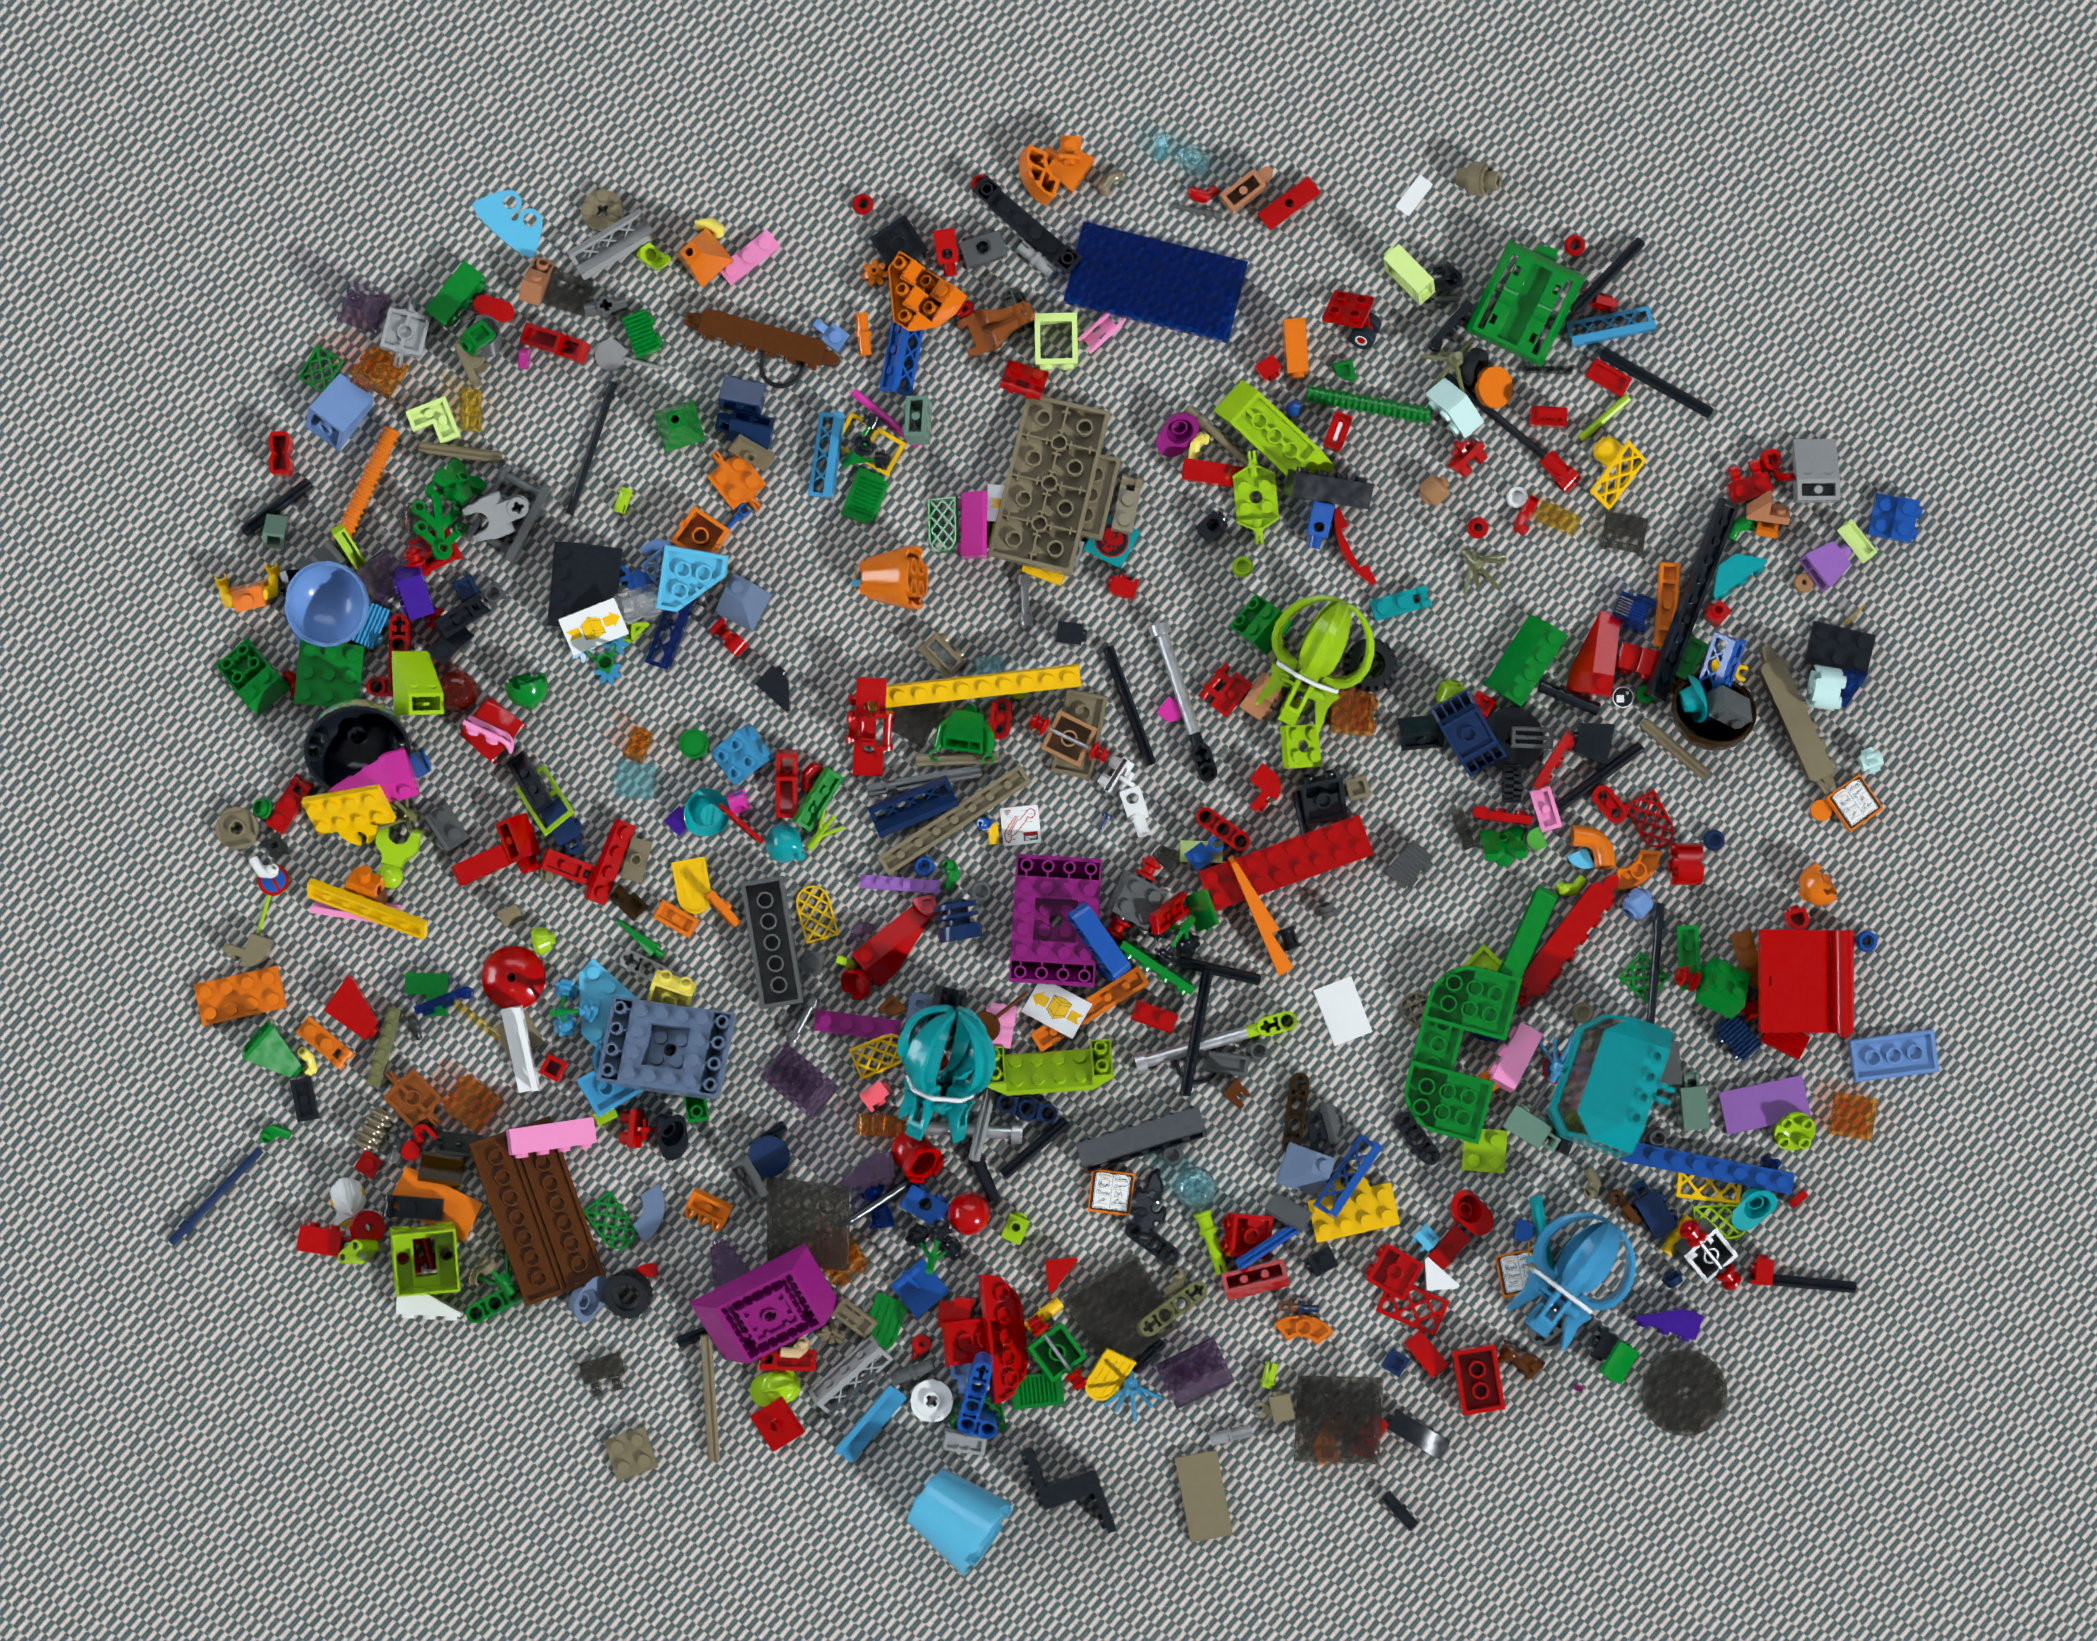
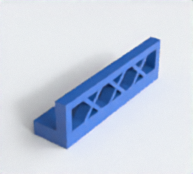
M892 318L879 391L912 396L924 330L908 331L893 322ZM912 336L914 345L910 349L908 339ZM908 357L910 367L906 370L904 360ZM903 378L906 381L905 390L899 389L901 379Z
M1720 632L1714 633L1699 677L1705 696L1708 692L1705 690L1704 683L1708 679L1712 683L1710 691L1722 685L1729 689L1731 688L1747 642L1746 640L1731 638ZM1720 639L1727 642L1725 650L1722 652L1719 651L1717 646ZM1717 659L1719 668L1713 672L1711 663ZM1707 713V717H1706L1705 720H1708V721H1718V720H1716V719H1714V718L1708 716V713Z
M1360 1134L1313 1206L1335 1219L1383 1146L1377 1142L1373 1143ZM1360 1141L1372 1147L1367 1155L1358 1156L1357 1146ZM1355 1152V1157L1350 1158L1352 1153ZM1364 1158V1160L1360 1164L1359 1159ZM1356 1160L1358 1169L1356 1172L1347 1174L1346 1162ZM1342 1168H1343V1173H1344V1174H1343V1175H1338V1174L1340 1173V1171L1342 1170ZM1347 1176H1352V1178L1348 1182ZM1344 1177L1346 1187L1344 1190L1335 1191L1334 1180ZM1331 1186L1332 1192L1326 1193ZM1341 1193L1339 1198L1336 1199V1194ZM1333 1195L1334 1205L1331 1210L1320 1204L1324 1196Z

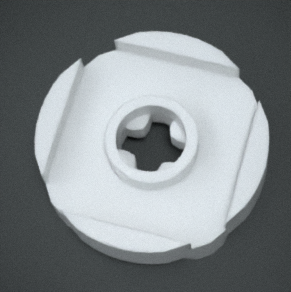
M936 1379L924 1380L917 1384L912 1391L910 1399L911 1409L922 1421H941L951 1411L953 1404L952 1392L942 1381ZM928 1395L931 1397L935 1395L937 1397L936 1406L932 1404L928 1406L926 1404L928 1401L926 1397Z

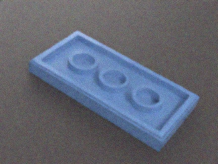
M1934 1029L1848 1040L1853 1082L1940 1072Z

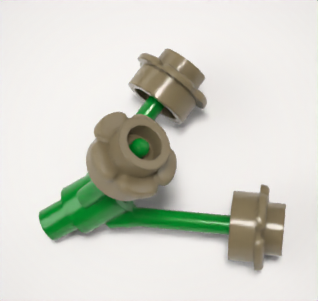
M500 1239L496 1247L498 1248V1253L504 1255L505 1273L498 1275L494 1270L497 1265L494 1257L483 1256L477 1262L478 1266L468 1271L467 1280L471 1286H481L484 1282L500 1288L501 1291H505L510 1297L516 1291L511 1286L509 1260ZM491 1273L495 1280L487 1278L486 1275Z

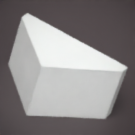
M1427 1256L1423 1258V1264H1425V1289L1427 1291L1457 1289L1460 1286Z

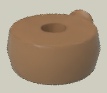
M1800 573L1794 578L1793 584L1798 592L1807 593L1812 589L1814 581L1809 574Z

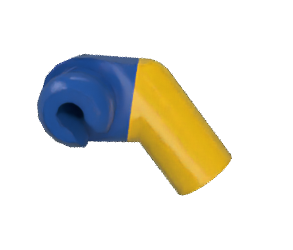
M983 816L979 818L976 825L979 829L988 833L989 845L1000 844L997 823L988 817Z

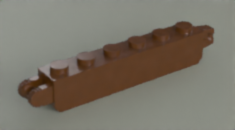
M710 308L704 310L703 314L687 312L684 320L685 326L696 330L699 335H702L701 339L714 342V339L720 340L722 345L734 348V345L743 347L742 350L745 352L754 353L759 351L763 353L762 356L770 359H775V356L784 358L783 362L795 365L796 362L803 363L804 368L816 371V368L821 369L822 365L832 366L833 368L840 364L838 354L827 351L824 341Z

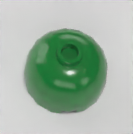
M537 672L538 676H531V673H525L508 679L509 683L505 682L504 685L512 703L518 706H525V709L536 708L538 706L537 703L543 701L548 692L546 674Z

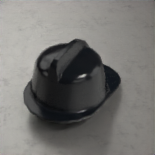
M659 1114L653 1132L659 1142L660 1152L666 1160H677L684 1154L688 1146L685 1118L678 1114Z

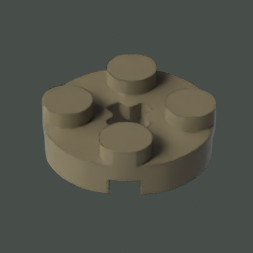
M600 189L590 193L585 198L581 212L586 225L593 231L601 232L623 219L624 206L621 199L615 193L606 189ZM599 207H608L606 210L608 214L606 216L603 214L598 215Z
M242 807L226 809L216 822L215 831L217 838L222 844L231 849L241 850L248 848L258 838V819L250 810ZM236 822L243 826L240 834L232 831Z

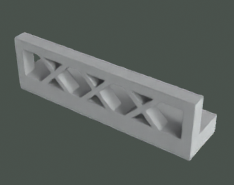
M638 209L567 251L583 280H586L657 236L641 209ZM639 217L641 218V223L631 226L632 221ZM623 230L621 235L613 237L614 232ZM604 241V244L599 248L594 247L597 242ZM580 252H586L584 257L576 260L575 255Z
M870 1335L808 1392L815 1404L831 1416L893 1360V1357L881 1347L873 1335ZM880 1354L884 1356L880 1362L874 1363V1360ZM867 1370L863 1377H858L861 1371ZM852 1384L849 1390L842 1391L844 1386ZM836 1398L830 1407L825 1405L830 1399Z

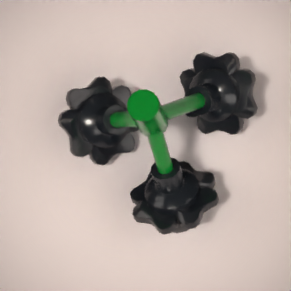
M1189 916L1181 925H1172L1167 929H1178L1179 933L1166 948L1154 949L1157 954L1155 960L1165 966H1168L1170 963L1176 964L1177 960L1173 955L1175 949L1181 951L1184 955H1188L1189 953L1194 954L1196 949L1200 947L1199 936L1193 935L1190 931L1188 932L1189 928L1196 921L1194 916ZM1151 925L1147 930L1148 935L1153 937L1154 940L1158 941L1159 938L1164 937V932L1160 935L1152 934Z
M936 1219L933 1224L928 1225V1228L932 1229L934 1233L933 1240L935 1242L932 1253L925 1246L926 1239L930 1235L927 1227H912L905 1237L908 1246L921 1247L926 1254L928 1260L925 1273L929 1275L933 1274L936 1260L944 1256L953 1261L961 1257L962 1245L959 1240L952 1238L950 1235L942 1238L947 1234L953 1233V1230L949 1229L950 1223L945 1220ZM941 1242V1252L936 1255L938 1244Z

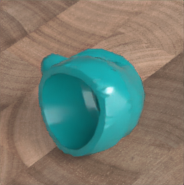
M780 823L774 825L769 830L766 836V850L772 859L779 863H787L794 859L797 861L805 859L806 854L802 851L801 837L793 826Z

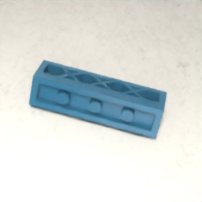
M1649 306L1565 323L1570 348L1652 332L1656 329L1655 320H1652ZM1645 312L1646 322L1636 323L1632 320L1636 313ZM1621 316L1628 321L1625 326L1615 327L1612 325L1616 317ZM1595 321H1601L1607 325L1605 330L1597 332L1591 329ZM1580 325L1586 329V332L1582 335L1573 336L1571 326Z
M843 412L819 413L808 496L834 499L846 416ZM824 417L833 418L832 429L828 432L823 427ZM828 436L830 446L829 450L824 453L820 448V444ZM825 457L827 467L826 471L821 474L817 465ZM822 478L824 480L823 493L814 492L815 483Z
M891 1383L836 1447L835 1452L838 1455L841 1454L852 1463L906 1400L907 1396Z

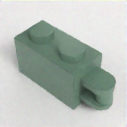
M1698 1071L1683 1072V1087L1677 1088L1678 1092L1674 1094L1675 1104L1679 1105L1680 1114L1676 1115L1678 1127L1681 1126L1682 1131L1710 1129L1706 1086H1700ZM1694 1080L1695 1086L1688 1087V1081Z
M1522 1103L1520 1106L1514 1104L1501 1126L1536 1149H1540L1542 1145L1554 1153L1561 1139L1550 1133L1553 1128L1548 1125L1550 1121L1541 1115L1535 1117L1530 1114L1532 1109ZM1547 1136H1550L1552 1139L1547 1145L1544 1141Z

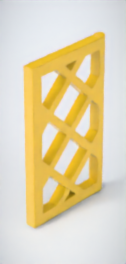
M1627 440L1589 492L1609 511L1647 461L1646 458L1630 440ZM1629 448V456L1623 457V454ZM1638 458L1639 461L1633 468V460ZM1628 461L1627 470L1621 472L1622 462ZM1616 465V473L1609 475L1613 467ZM1626 476V479L1623 481L1621 486H1619L1620 477ZM1615 479L1614 488L1608 490L1609 480ZM1603 482L1602 492H1597L1596 490ZM1613 493L1612 498L1607 503V495Z
M1678 1172L1675 1197L1736 1205L1741 1203L1742 1185L1737 1184L1736 1188L1735 1183L1728 1182L1729 1185L1719 1192L1712 1183L1714 1179L1705 1178L1707 1182L1697 1189L1690 1180L1694 1175L1687 1177L1686 1174ZM1686 1182L1695 1191L1691 1195L1681 1194V1187ZM1710 1184L1717 1195L1706 1197L1702 1196L1700 1191ZM1732 1187L1736 1192L1735 1200L1725 1199L1722 1194Z

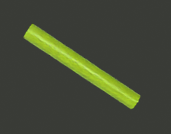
M1625 394L1582 431L1578 438L1584 442L1631 401L1629 396Z

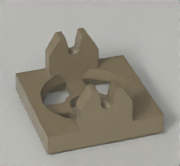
M459 341L454 343L470 383L476 388L482 386L483 383L479 374L486 372L490 366L489 362L484 363L485 357L477 356L482 350L479 349L477 354L471 357L462 349Z

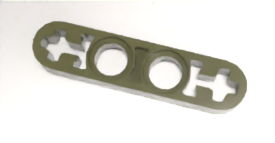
M1202 1281L1189 1283L1140 1319L1137 1323L1138 1333L1143 1337H1150L1159 1332L1207 1295L1206 1284ZM1193 1286L1201 1288L1199 1294L1192 1297L1187 1295L1195 1290ZM1177 1297H1182L1185 1300V1307L1183 1309L1176 1306L1175 1301ZM1161 1309H1165L1169 1313V1318L1166 1321L1159 1318V1311ZM1155 1320L1156 1324L1149 1328L1150 1331L1143 1330L1145 1327L1144 1322L1147 1324Z

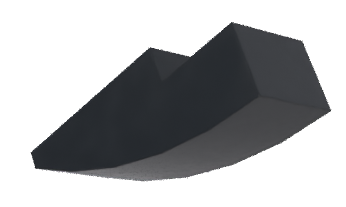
M1398 1409L1394 1411L1388 1421V1430L1439 1460L1451 1442Z

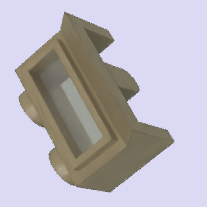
M935 632L917 650L945 678H952L966 664L963 660L966 656L958 648L953 650L948 645L951 641L943 633L938 635Z

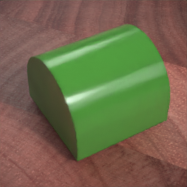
M1538 827L1528 831L1525 835L1526 846L1532 850H1539L1548 845Z

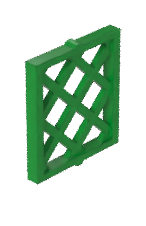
M316 345L297 378L309 384L310 387L323 392L338 376L346 361ZM319 351H324L327 353V356L321 358ZM331 358L338 359L339 363L332 365ZM328 359L329 366L322 367L321 361ZM318 362L320 369L313 371L312 364ZM330 369L331 376L325 377L323 371ZM320 372L321 379L315 380L314 374ZM311 375L312 381L308 382L304 377ZM323 382L324 388L320 389L316 386V383Z
M1640 952L1628 964L1618 979L1645 1003H1648L1646 989H1649V986L1646 987L1645 979L1650 978V976H1645V968H1651V965H1644V959L1650 964L1651 960ZM1641 958V966H1634V962ZM1642 968V976L1635 977L1634 969ZM1660 968L1659 972L1663 975H1659V978H1663L1664 980L1658 986L1657 992L1660 991V988L1670 978V976H1668ZM1628 969H1631L1632 977H1624ZM1635 979H1642L1643 987H1635ZM1625 980H1632V986ZM1642 989H1643V995H1644V997H1643L1639 992H1637L1636 990H1642Z

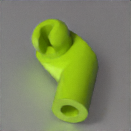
M1579 874L1573 883L1559 881L1555 889L1562 896H1574L1587 883V880Z

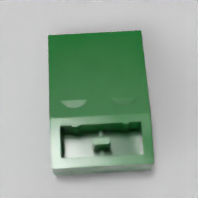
M248 638L215 665L245 704L258 716L291 688Z

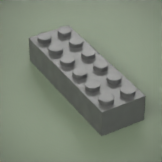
M784 876L741 882L761 1009L804 1003Z

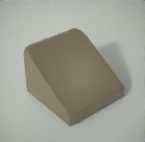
M518 904L500 909L497 912L504 926L524 919Z

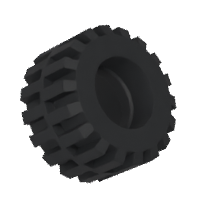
M1366 639L1359 640L1352 645L1345 655L1343 664L1345 676L1358 669V661L1366 651ZM1374 639V654L1381 658L1383 669L1376 677H1364L1360 683L1355 685L1357 690L1367 693L1377 692L1388 686L1396 676L1398 659L1394 654L1395 651L1389 647L1387 642L1384 643L1381 639Z

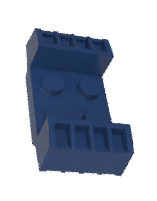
M1469 687L1430 708L1442 732L1469 776L1507 757L1499 738L1495 736L1479 709Z

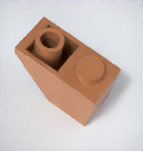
M535 256L522 279L519 300L539 306L546 294L556 263Z

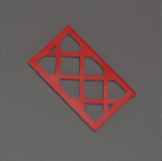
M1413 1285L1410 1291L1415 1290L1422 1293L1425 1299L1413 1304L1408 1293L1407 1298L1410 1305L1398 1309L1395 1297L1391 1294L1387 1297L1388 1293L1386 1291L1383 1292L1376 1312L1430 1335H1436L1447 1306L1450 1303L1449 1300ZM1436 1299L1443 1302L1441 1310L1434 1312L1430 1300ZM1392 1300L1396 1311L1390 1313L1383 1310L1384 1302ZM1427 1302L1431 1314L1419 1318L1415 1307ZM1412 1308L1416 1320L1411 1322L1404 1319L1400 1313ZM1433 1317L1435 1322L1433 1330L1423 1327L1421 1321Z

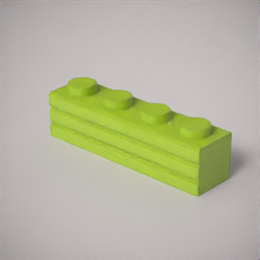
M342 523L331 529V533L358 575L369 570V565Z

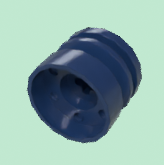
M958 899L933 907L934 913H944V916L936 917L935 921L945 922L946 926L937 929L939 943L983 936L981 923L970 921V917L979 914L978 910L969 912L968 907L976 906L977 900Z

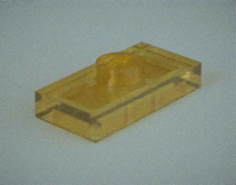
M460 388V431L482 432L480 389Z
M1542 500L1534 521L1573 537L1582 516Z

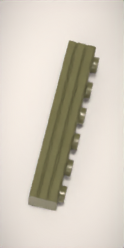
M390 1006L387 1008L366 1083L368 1085L381 1087L402 1015L403 1010Z

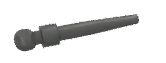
M1176 204L1172 205V208L1204 215L1207 218L1214 217L1216 220L1222 218V213L1219 211L1212 212L1213 210L1210 209L1204 210Z

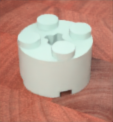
M1815 664L1814 668L1816 671L1811 670L1808 680L1807 694L1811 695L1810 700L1806 699V705L1830 711L1840 709L1842 704L1840 693L1841 689H1844L1846 686L1847 677L1843 676V672L1839 668Z

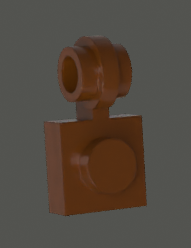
M1613 1189L1608 1193V1203L1615 1207L1619 1206L1622 1210L1620 1215L1627 1224L1631 1222V1224L1636 1225L1641 1221L1620 1190ZM1614 1194L1619 1195L1617 1202L1612 1200Z

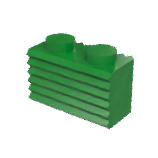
M642 309L621 318L637 359L662 351L660 345L664 343L660 333H655L652 325L656 323L651 312L647 314L646 309Z

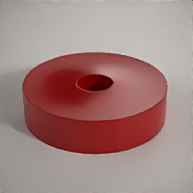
M371 1210L362 1211L351 1220L350 1233L353 1239L376 1240L378 1242L385 1233V1223L377 1212ZM366 1224L370 1226L369 1232L365 1229Z

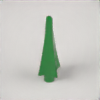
M617 920V923L637 941L650 957L656 956L659 960L664 957L665 953L660 949L661 945L640 934L622 920Z

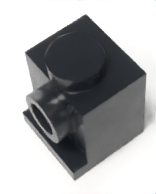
M1598 1327L1597 1331L1600 1334L1599 1336L1595 1335L1590 1343L1592 1349L1589 1356L1601 1362L1602 1359H1607L1620 1338Z

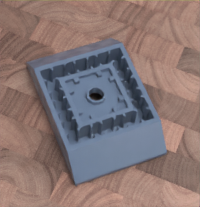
M613 996L596 1080L623 1088L700 1099L720 1098L736 1013ZM671 1045L676 1046V1053L673 1056H667V1048Z

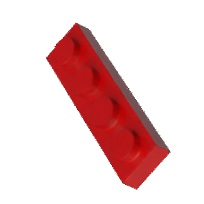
M615 818L584 898L605 906L636 826Z

